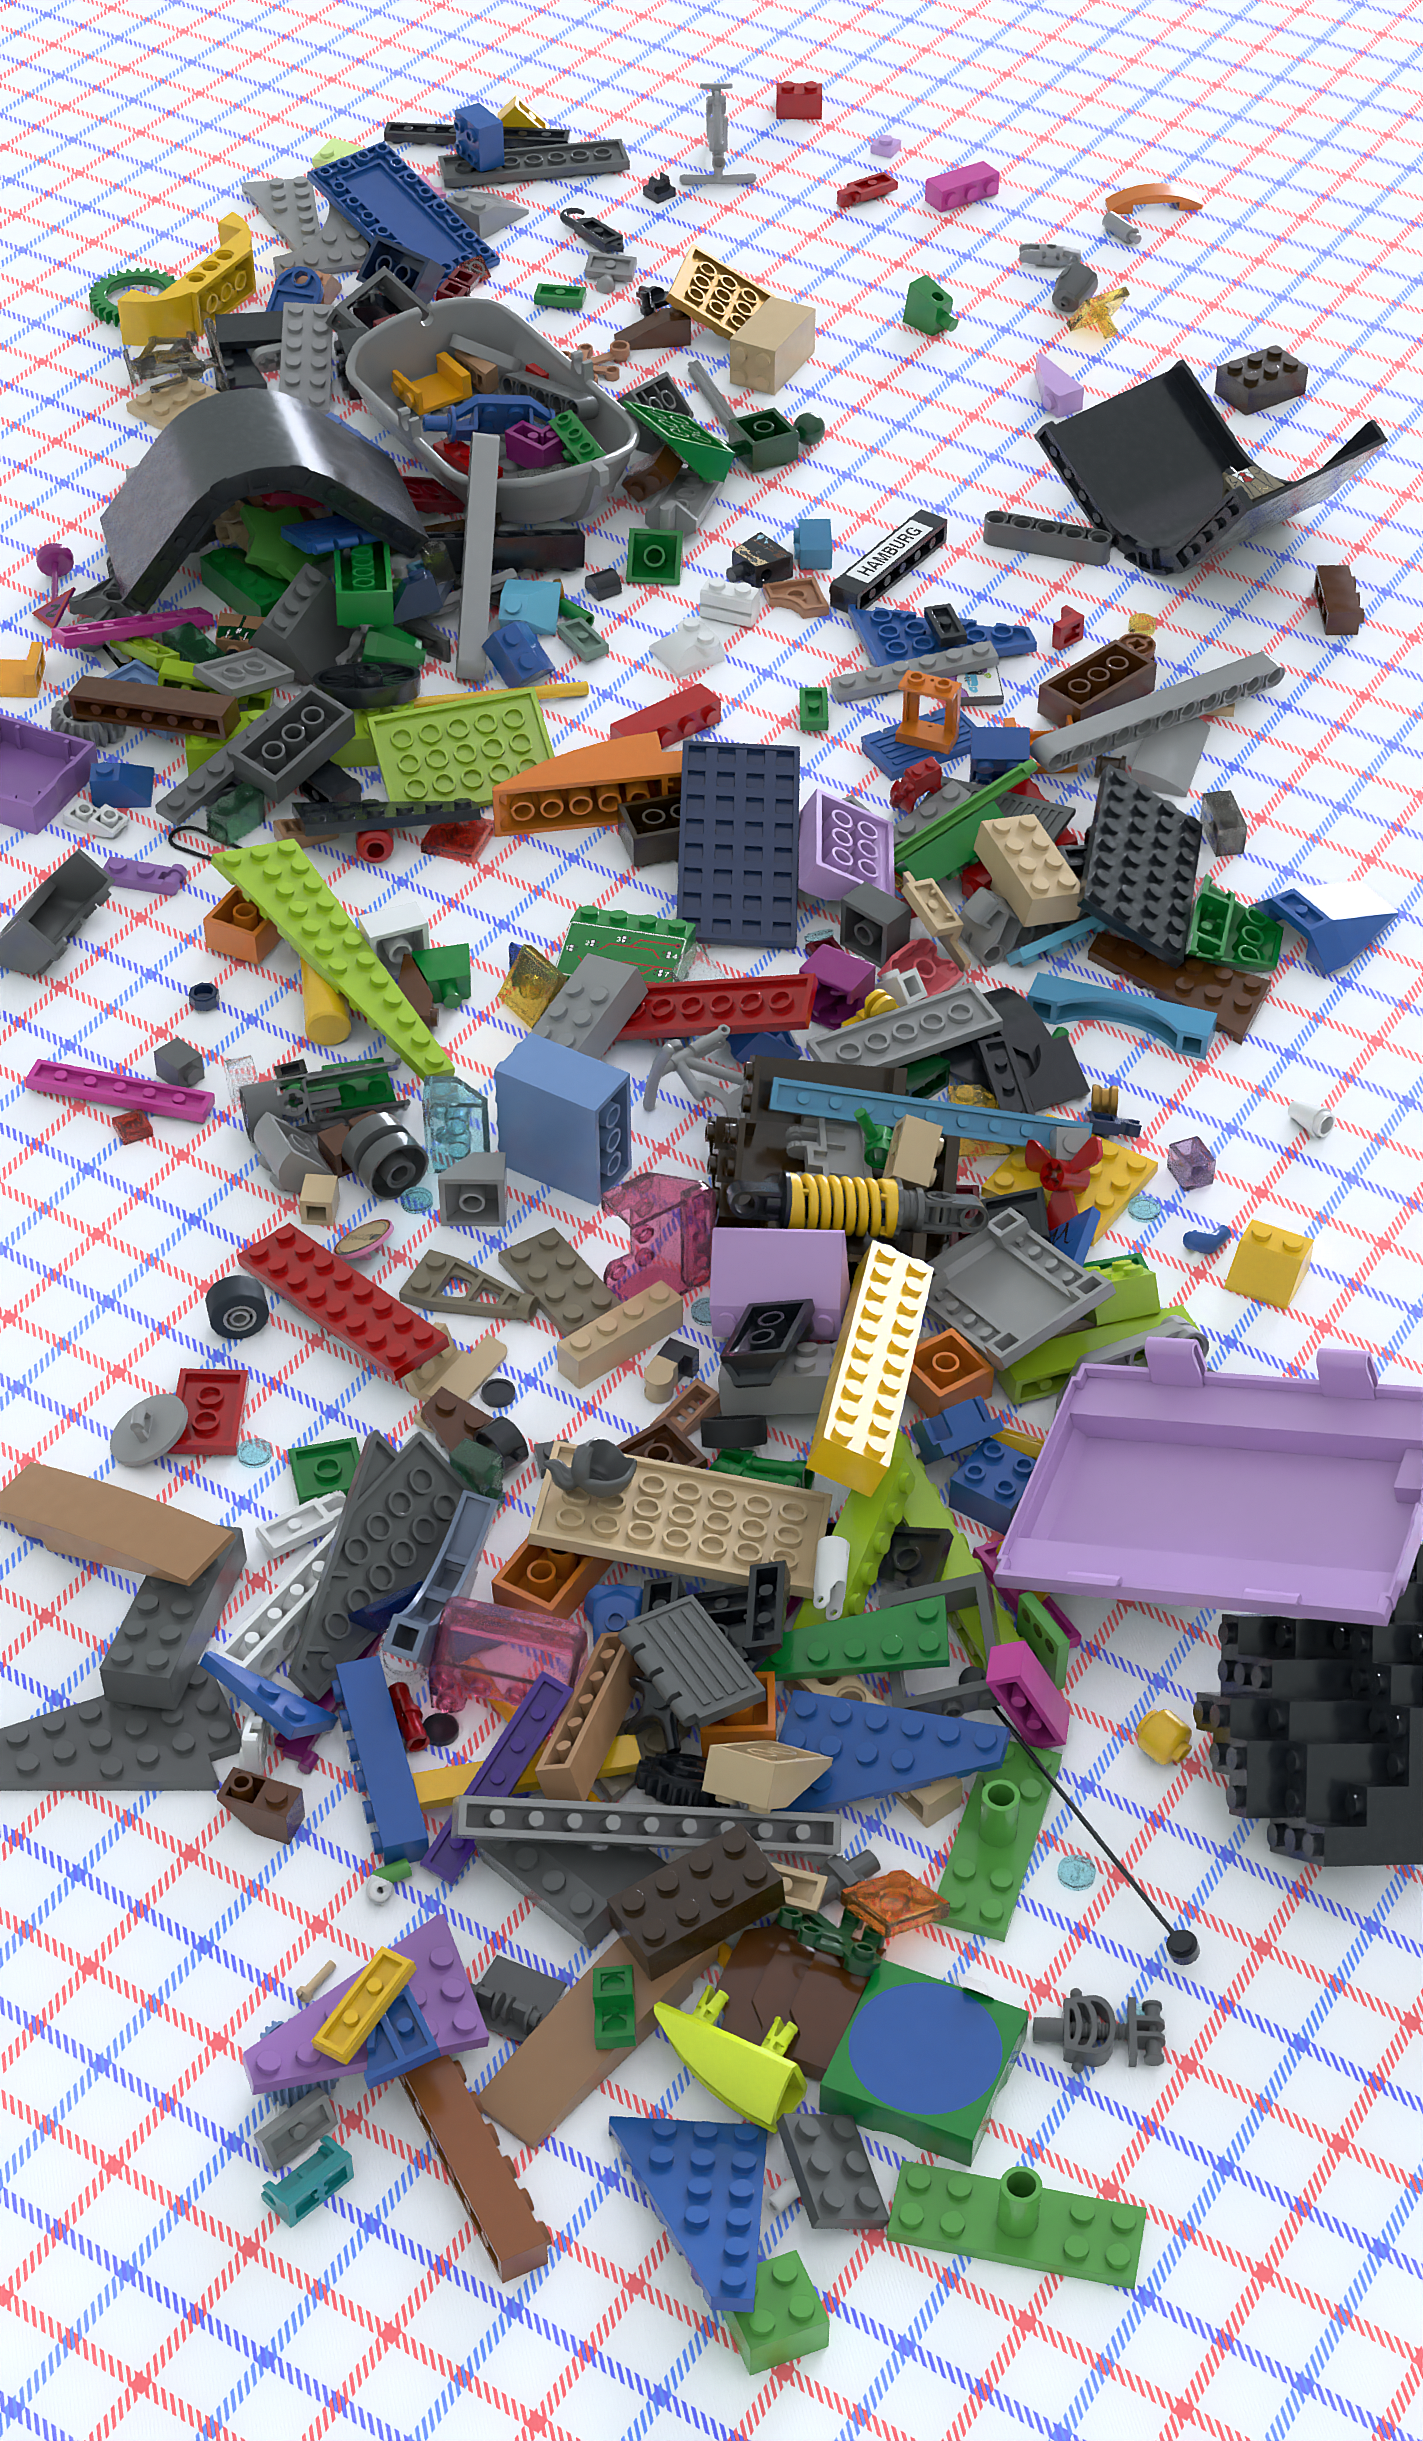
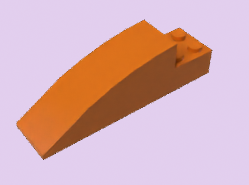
M656 731L596 743L547 759L492 787L495 837L618 825L617 804L681 792L682 751L662 752Z

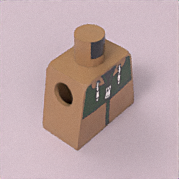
M220 612L215 636L217 658L249 650L251 645L248 642L266 617Z

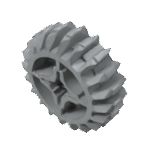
M63 695L62 700L56 701L55 706L51 708L50 724L53 731L94 742L96 747L106 748L107 743L114 744L116 739L122 738L123 732L127 731L125 725L73 718L68 695Z

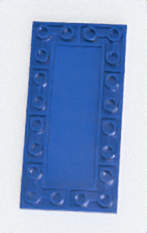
M385 141L307 172V179L371 245L376 235H380L428 257L446 268L437 289L448 279V276L457 266L469 271V267L466 264L470 265L473 261H479L483 264L486 271L500 265L501 258ZM477 263L472 265V267L483 272L481 265ZM471 268V272L475 274L481 273Z

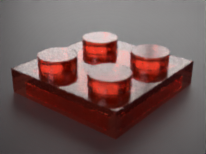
M481 817V820L433 824L420 843L421 853L476 865L494 834V820Z

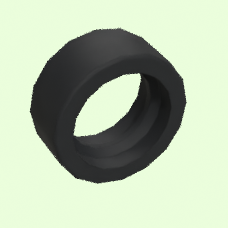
M764 1415L715 1416L703 1418L700 1421L701 1442L704 1448H744L765 1445L768 1442L767 1422Z

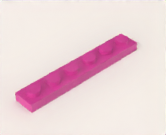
M193 607L51 628L52 640L61 644L63 648L77 649L81 644L102 645L104 641L114 640L123 642L128 641L129 637L134 636L150 638L154 636V633L176 634L181 629L201 630L203 626L213 625V614L202 607Z
M42 1059L36 1060L25 1079L28 1089L205 1123L215 1104V1094L212 1092Z

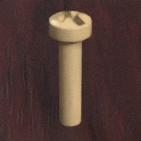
M329 1960L306 1986H300L295 1993L299 2000L309 2003L313 1999L312 1993L336 1968L335 1962Z

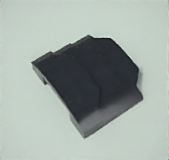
M1007 987L982 993L1003 1019L1002 1030L936 1053L950 1062V1076L964 1081L978 1102L994 1098L978 1050L979 1040L1009 1035L1023 1079L1025 1080L1031 1077L1037 1068L1038 1056L1036 1046L1039 1043L1053 1039L1032 1006L1021 995Z
M786 1560L750 1565L749 1586L693 1594L753 1674L767 1657L783 1648L786 1606L790 1600L791 1574ZM679 1575L644 1580L641 1615L691 1595H687Z

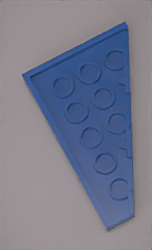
M856 604L848 605V615L873 667H880L897 661L914 659L923 655L935 654L951 648H960L989 640L999 657L1037 652V641L1027 626H1010L1004 623H996L992 627L977 625V620L959 618L967 633V644L940 648L925 618L917 617V612L896 609L888 610L881 607H875V610L869 611L856 609Z
M794 1690L778 1742L831 1757L833 1761L832 1766L789 1806L771 1809V1811L824 1813L848 1807L849 1802L873 1796L876 1800L887 1797L894 1792L904 1793L931 1786L933 1781L953 1776L960 1779L968 1777L975 1772H988L1002 1768L1011 1737L1009 1727Z
M609 2116V2136L613 2135L621 2148L623 2160L632 2168V2175L643 2194H648L655 2206V2215L659 2222L667 2228L666 2234L679 2256L683 2255L691 2268V2277L695 2284L703 2290V2297L710 2310L754 2313L768 2130L759 2125L749 2123L736 2124L671 2120L668 2118Z

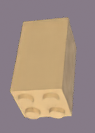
M771 296L730 338V383L775 396L815 353L816 308Z

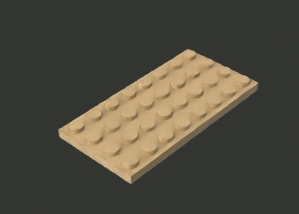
M555 1440L550 1459H560L567 1467H571L573 1454L578 1445ZM624 1454L627 1458L631 1457L637 1460V1469L632 1481L620 1494L608 1498H598L591 1496L580 1487L569 1491L559 1489L555 1486L550 1471L546 1469L528 1533L527 1544L742 1586H749L750 1565L786 1560L791 1574L790 1595L809 1599L814 1598L813 1586L818 1541L825 1537L833 1494Z

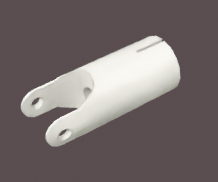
M825 1536L818 1541L813 1605L817 1609L826 1607V1618L829 1621L837 1620L842 1615L846 1592L850 1544L846 1539L838 1536Z

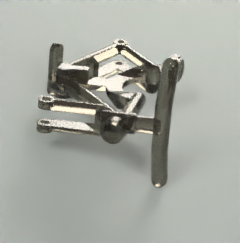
M206 318L203 322L212 356L210 358L199 360L196 354L193 353V346H199L196 331H186V337L151 336L148 338L149 342L139 357L131 360L128 349L123 350L131 383H137L135 374L139 375L140 380L152 379L164 374H180V377L150 387L151 393H158L163 389L187 382V377L199 380L202 378L203 372L215 367L221 392L231 390L213 320ZM157 344H174L170 350H156L153 352Z

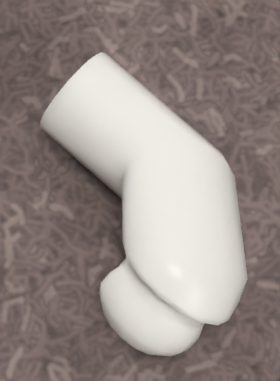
M795 2177L788 2178L765 2199L767 2207L774 2214L780 2215L792 2202L801 2197Z

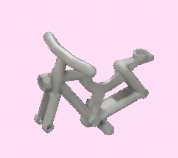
M700 83V89H711L712 96L706 97V132L709 151L712 152L714 175L682 174L679 177V181L682 184L754 183L757 180V176L754 173L723 175V168L726 165L724 152L728 150V117H725L726 95H721V89H732L733 83Z
M722 1024L718 1029L689 1044L684 1049L679 1039L666 1042L653 1061L646 1082L643 1108L646 1111L654 1109L661 1077L676 1071L696 1101L700 1102L706 1097H712L722 1104L727 1117H740L739 1106H741L742 1094H747L748 1081L744 1080L743 1073L701 1059L717 1049L724 1048L726 1044L725 1038L729 1036L730 1028ZM690 1069L740 1085V1087L728 1093L710 1081L697 1080Z

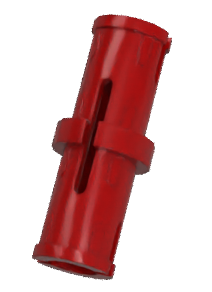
M396 1682L390 1685L388 1690L398 1727L401 1729L407 1749L410 1752L422 1751L430 1743V1739L421 1722L423 1719L422 1711L418 1705L414 1704L409 1686L405 1682Z

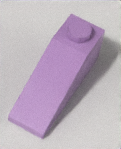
M1038 353L1036 355L1035 378L1043 407L1056 418L1083 410L1084 387L1045 355Z

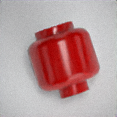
M391 829L355 833L356 850L364 861L380 863L386 861L391 856L394 850V839Z

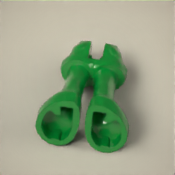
M741 1448L721 1449L717 1459L714 1460L708 1469L811 1490L815 1478V1472L805 1468L806 1460L782 1461L757 1457L755 1451L742 1450Z

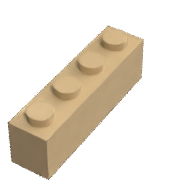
M658 1281L557 1342L558 1372L580 1390L683 1326V1297L664 1281Z

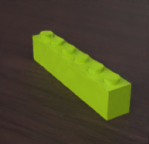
M1182 1304L1163 1308L1159 1313L1104 1324L1096 1328L1048 1340L1002 1372L997 1369L996 1378L1012 1404L1017 1405L1059 1393L1080 1356L1158 1327L1168 1316H1181L1198 1331L1200 1330ZM1145 1349L1136 1352L1133 1358L1134 1362L1142 1359Z
M891 1457L890 1466L871 1498L851 1489L834 1528L832 1536L844 1538L850 1544L845 1599L843 1601L842 1615L839 1619L863 1613L865 1599L871 1585L876 1582L878 1568L884 1554L890 1548V1539L894 1529L902 1519L903 1508L909 1494L914 1490L916 1477L904 1458ZM805 1598L792 1630L830 1622L826 1618V1607L817 1609L813 1605V1599Z

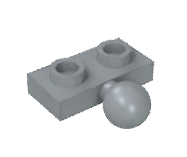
M589 251L584 269L585 277L599 278L596 283L597 291L603 294L612 293L615 290L614 280L633 282L638 264L637 257Z

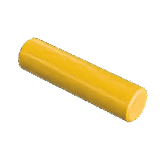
M300 956L305 1033L316 1044H338L344 1041L351 1032L349 999L343 993L337 994Z

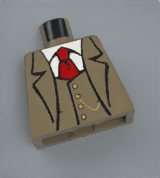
M1254 466L1239 472L1233 467H1229L1222 474V480L1224 481L1222 499L1232 489L1240 485L1244 488L1252 502L1285 487L1283 483Z

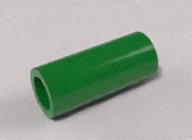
M567 598L560 600L558 613L569 620L582 617L590 626L593 625L595 617L592 613Z

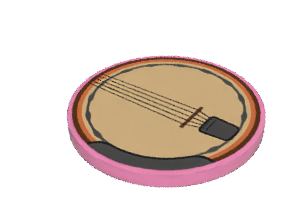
M379 1219L366 1223L345 1235L335 1245L333 1254L341 1260H350L357 1257L360 1260H371L372 1256L369 1252L382 1250L381 1244L391 1236L394 1231V1225L388 1219Z

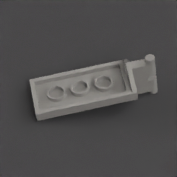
M681 467L673 482L657 493L645 513V524L651 529L683 531V538L698 529L724 483L715 480L713 483L704 482L698 478L699 474Z

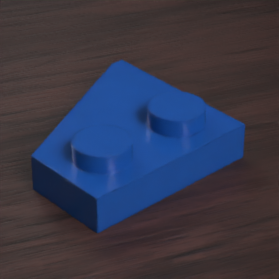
M408 1984L404 1986L367 2037L368 2060L367 2070H364V2079L369 2090L441 2056L439 2047Z

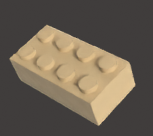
M1035 814L981 821L973 849L1022 925L1029 927L1077 920L1081 910L1077 906L1081 883Z

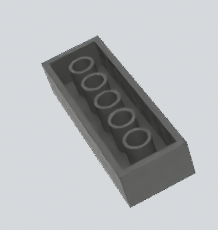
M218 1525L232 1531L236 1538L190 1586L145 1576L99 1668L106 1701L176 1710L247 1561L242 1528Z

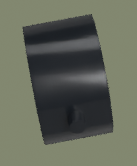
M504 1416L495 1418L473 1434L474 1446L480 1459L490 1471L498 1476L505 1475L525 1462L529 1457L527 1443L522 1433L512 1421Z

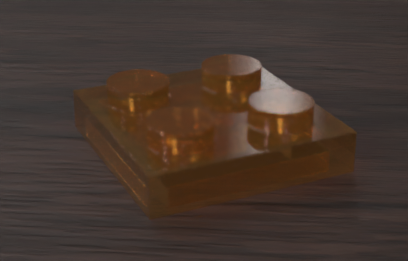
M904 1869L893 1870L887 1875L869 1881H861L857 1885L841 1890L840 1904L885 1938H890L949 1917L950 1902Z

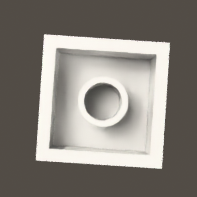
M416 901L358 916L360 933L393 979H397L400 976L403 954H410L412 957L411 951L430 949L428 921Z

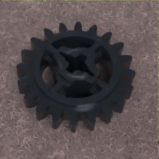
M656 1753L655 1757L645 1756V1760L640 1759L638 1762L634 1783H637V1789L645 1790L644 1795L652 1796L658 1802L669 1806L720 1808V1806L730 1808L731 1805L716 1801V1794L702 1791L708 1758L687 1753Z

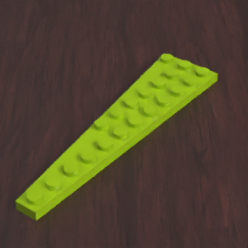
M294 838L212 854L211 865L231 885L236 884L243 891L242 896L248 902L253 901L260 908L259 914L265 920H271L278 927L277 932L291 944V947L337 994L343 993L349 999V1006L355 1012L360 1011L367 1018L366 1023L373 1031L379 1030L386 1037L385 1043L394 1052L399 1054L400 1058L425 1084L454 1078V1065Z

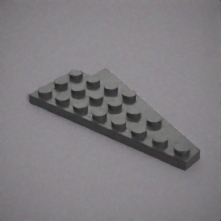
M377 1429L370 1432L366 1437L287 1676L312 1703L318 1701L331 1687V1681L337 1680L336 1664L354 1661L390 1622L393 1614H397L423 1585L448 1533L463 1490L476 1493L421 1431L415 1433L398 1452Z
M198 1664L176 1710L106 1701L105 1696L102 1695L0 1728V1791H215L220 1789L219 1779L211 1762L239 1753L240 1747H242V1737L217 1679Z

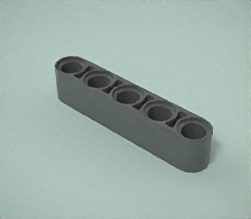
M513 372L503 374L499 378L498 387L502 395L531 396L547 409H554L556 417L568 410H572L580 421L595 419L599 414L598 401L592 395L530 372Z
M998 510L989 511L984 517L983 541L987 545L1094 566H1103L1110 562L1112 535L1107 531Z

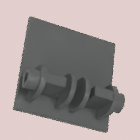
M496 1955L482 1980L476 1985L470 1983L486 2028L523 2043L554 2008L567 1983Z

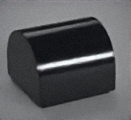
M608 568L585 577V589L598 601L622 593L621 580L614 568Z

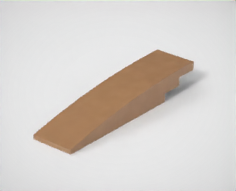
M30 1462L0 1491V1521L12 1523L18 1534L41 1539L47 1550L190 1586L236 1538L232 1531L157 1500L93 1478Z
M619 1937L549 2012L480 2092L478 2097L482 2104L483 2113L534 2150L660 2025L654 2014V2005L660 2001L677 2009L693 1993V1982L718 1958V1947L728 1938L651 1982ZM632 1964L635 1986L637 2046L596 2050L594 2040L593 1968Z

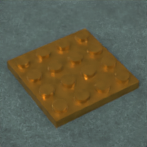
M692 244L665 301L670 303L673 308L681 310L692 317L697 323H702L710 328L716 335L730 341V338L771 296H776L695 244Z

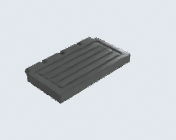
M693 1594L627 1621V1628L622 1629L618 1634L619 1640L630 1655L634 1656V1660L647 1678L652 1680L653 1686L664 1701L670 1705V1709L684 1727L697 1724L699 1728H702L766 1700V1689Z

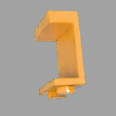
M446 352L436 354L437 373L410 382L397 369L392 371L393 382H391V388L394 395L404 401L407 407L413 409L419 416L473 396L471 374Z
M31 642L27 660L0 659V697L38 698L46 666L43 642Z

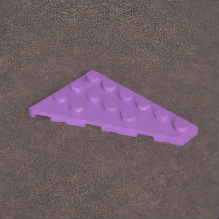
M445 1914L436 1915L389 1949L414 1961L417 1970L406 1985H409L439 2047L441 2056L488 2047L490 2036ZM367 1965L243 2052L242 2063L252 2095L363 2073L364 2070H367V2038L347 2065L314 2049L311 2040Z

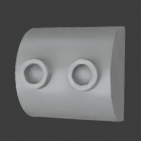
M266 1112L260 1118L254 1130V1141L262 1153L257 1158V1161L266 1170L273 1171L274 1174L269 1180L278 1190L301 1193L305 1174L334 1175L307 1133L269 1112Z

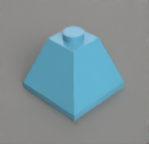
M507 579L500 598L498 616L500 628L513 622H526L533 634L556 636L561 582Z

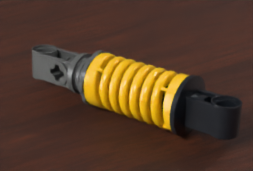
M782 1170L778 1183L738 1180L733 1182L726 1191L728 1204L732 1213L737 1218L775 1221L776 1229L845 1230V1236H851L855 1232L858 1237H863L868 1230V1234L872 1238L878 1237L880 1233V1236H884L886 1239L897 1240L901 1230H909L915 1233H920L921 1230L941 1233L949 1231L979 1233L989 1223L988 1211L977 1196L971 1194H950L941 1191L924 1192L921 1187H913L912 1190L903 1189L900 1178H880L875 1180L868 1177L863 1180L860 1177L850 1179L848 1176L838 1178L835 1175L825 1177L822 1174L813 1177L807 1173L799 1177L796 1173ZM741 1195L751 1196L746 1204L738 1205L735 1203ZM978 1209V1213L973 1218H964L969 1210Z

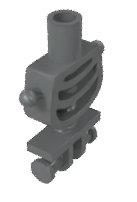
M1073 1988L1070 1991V1998L1063 2000L1062 2018L1033 2017V2041L1063 2042V2060L1067 2063H1072L1071 2069L1076 2074L1083 2072L1084 2066L1099 2067L1106 2064L1113 2053L1114 2042L1117 2039L1118 2041L1121 2039L1125 2041L1126 2039L1128 2042V2067L1137 2066L1138 2049H1146V2054L1143 2056L1145 2064L1159 2066L1165 2061L1162 2047L1166 2044L1165 2035L1161 2033L1165 2029V2021L1160 2017L1162 2003L1158 2000H1146L1142 2003L1144 2015H1136V1997H1128L1126 2025L1125 2023L1117 2024L1114 2011L1105 1998L1098 1995L1082 1996V1991L1079 1988ZM1097 2016L1101 2017L1104 2022L1100 2024L1097 2021ZM1082 2017L1085 2018V2023L1082 2022ZM1083 2038L1085 2040L1089 2038L1085 2045H1081V2040H1083ZM1100 2038L1107 2040L1102 2046L1096 2048L1097 2040H1100Z

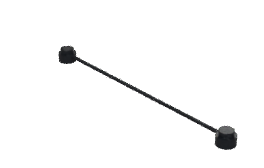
M970 1666L961 1672L958 1683L962 1685L984 1680L987 1674L979 1667ZM997 1706L991 1707L1003 1724L1009 1727L1014 1738L1168 1931L1170 1936L1167 1939L1166 1948L1171 1960L1178 1965H1189L1195 1962L1200 1954V1946L1196 1936L1188 1930L1174 1931Z

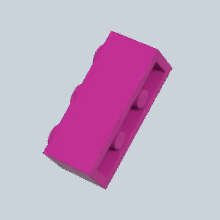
M983 160L925 180V201L942 213L999 194L1000 172Z
M1026 1641L991 1647L986 1683L1026 1743L1041 1749L1066 1745L1071 1709Z

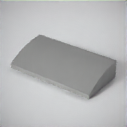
M1196 717L1143 738L1131 769V778L1139 784L1148 786L1154 792L1186 798L1211 726Z

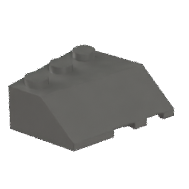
M667 371L630 390L616 400L620 405L626 400L691 418L694 417L693 411ZM632 415L640 431L639 444L635 449L651 454L663 447Z

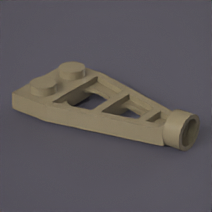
M431 1249L427 1251L399 1291L400 1302L429 1311L510 1320L522 1319L531 1322L534 1320L539 1308L538 1296L521 1293L460 1258ZM452 1277H459L472 1285L463 1297L445 1296L441 1293ZM484 1289L500 1295L496 1304L476 1302Z

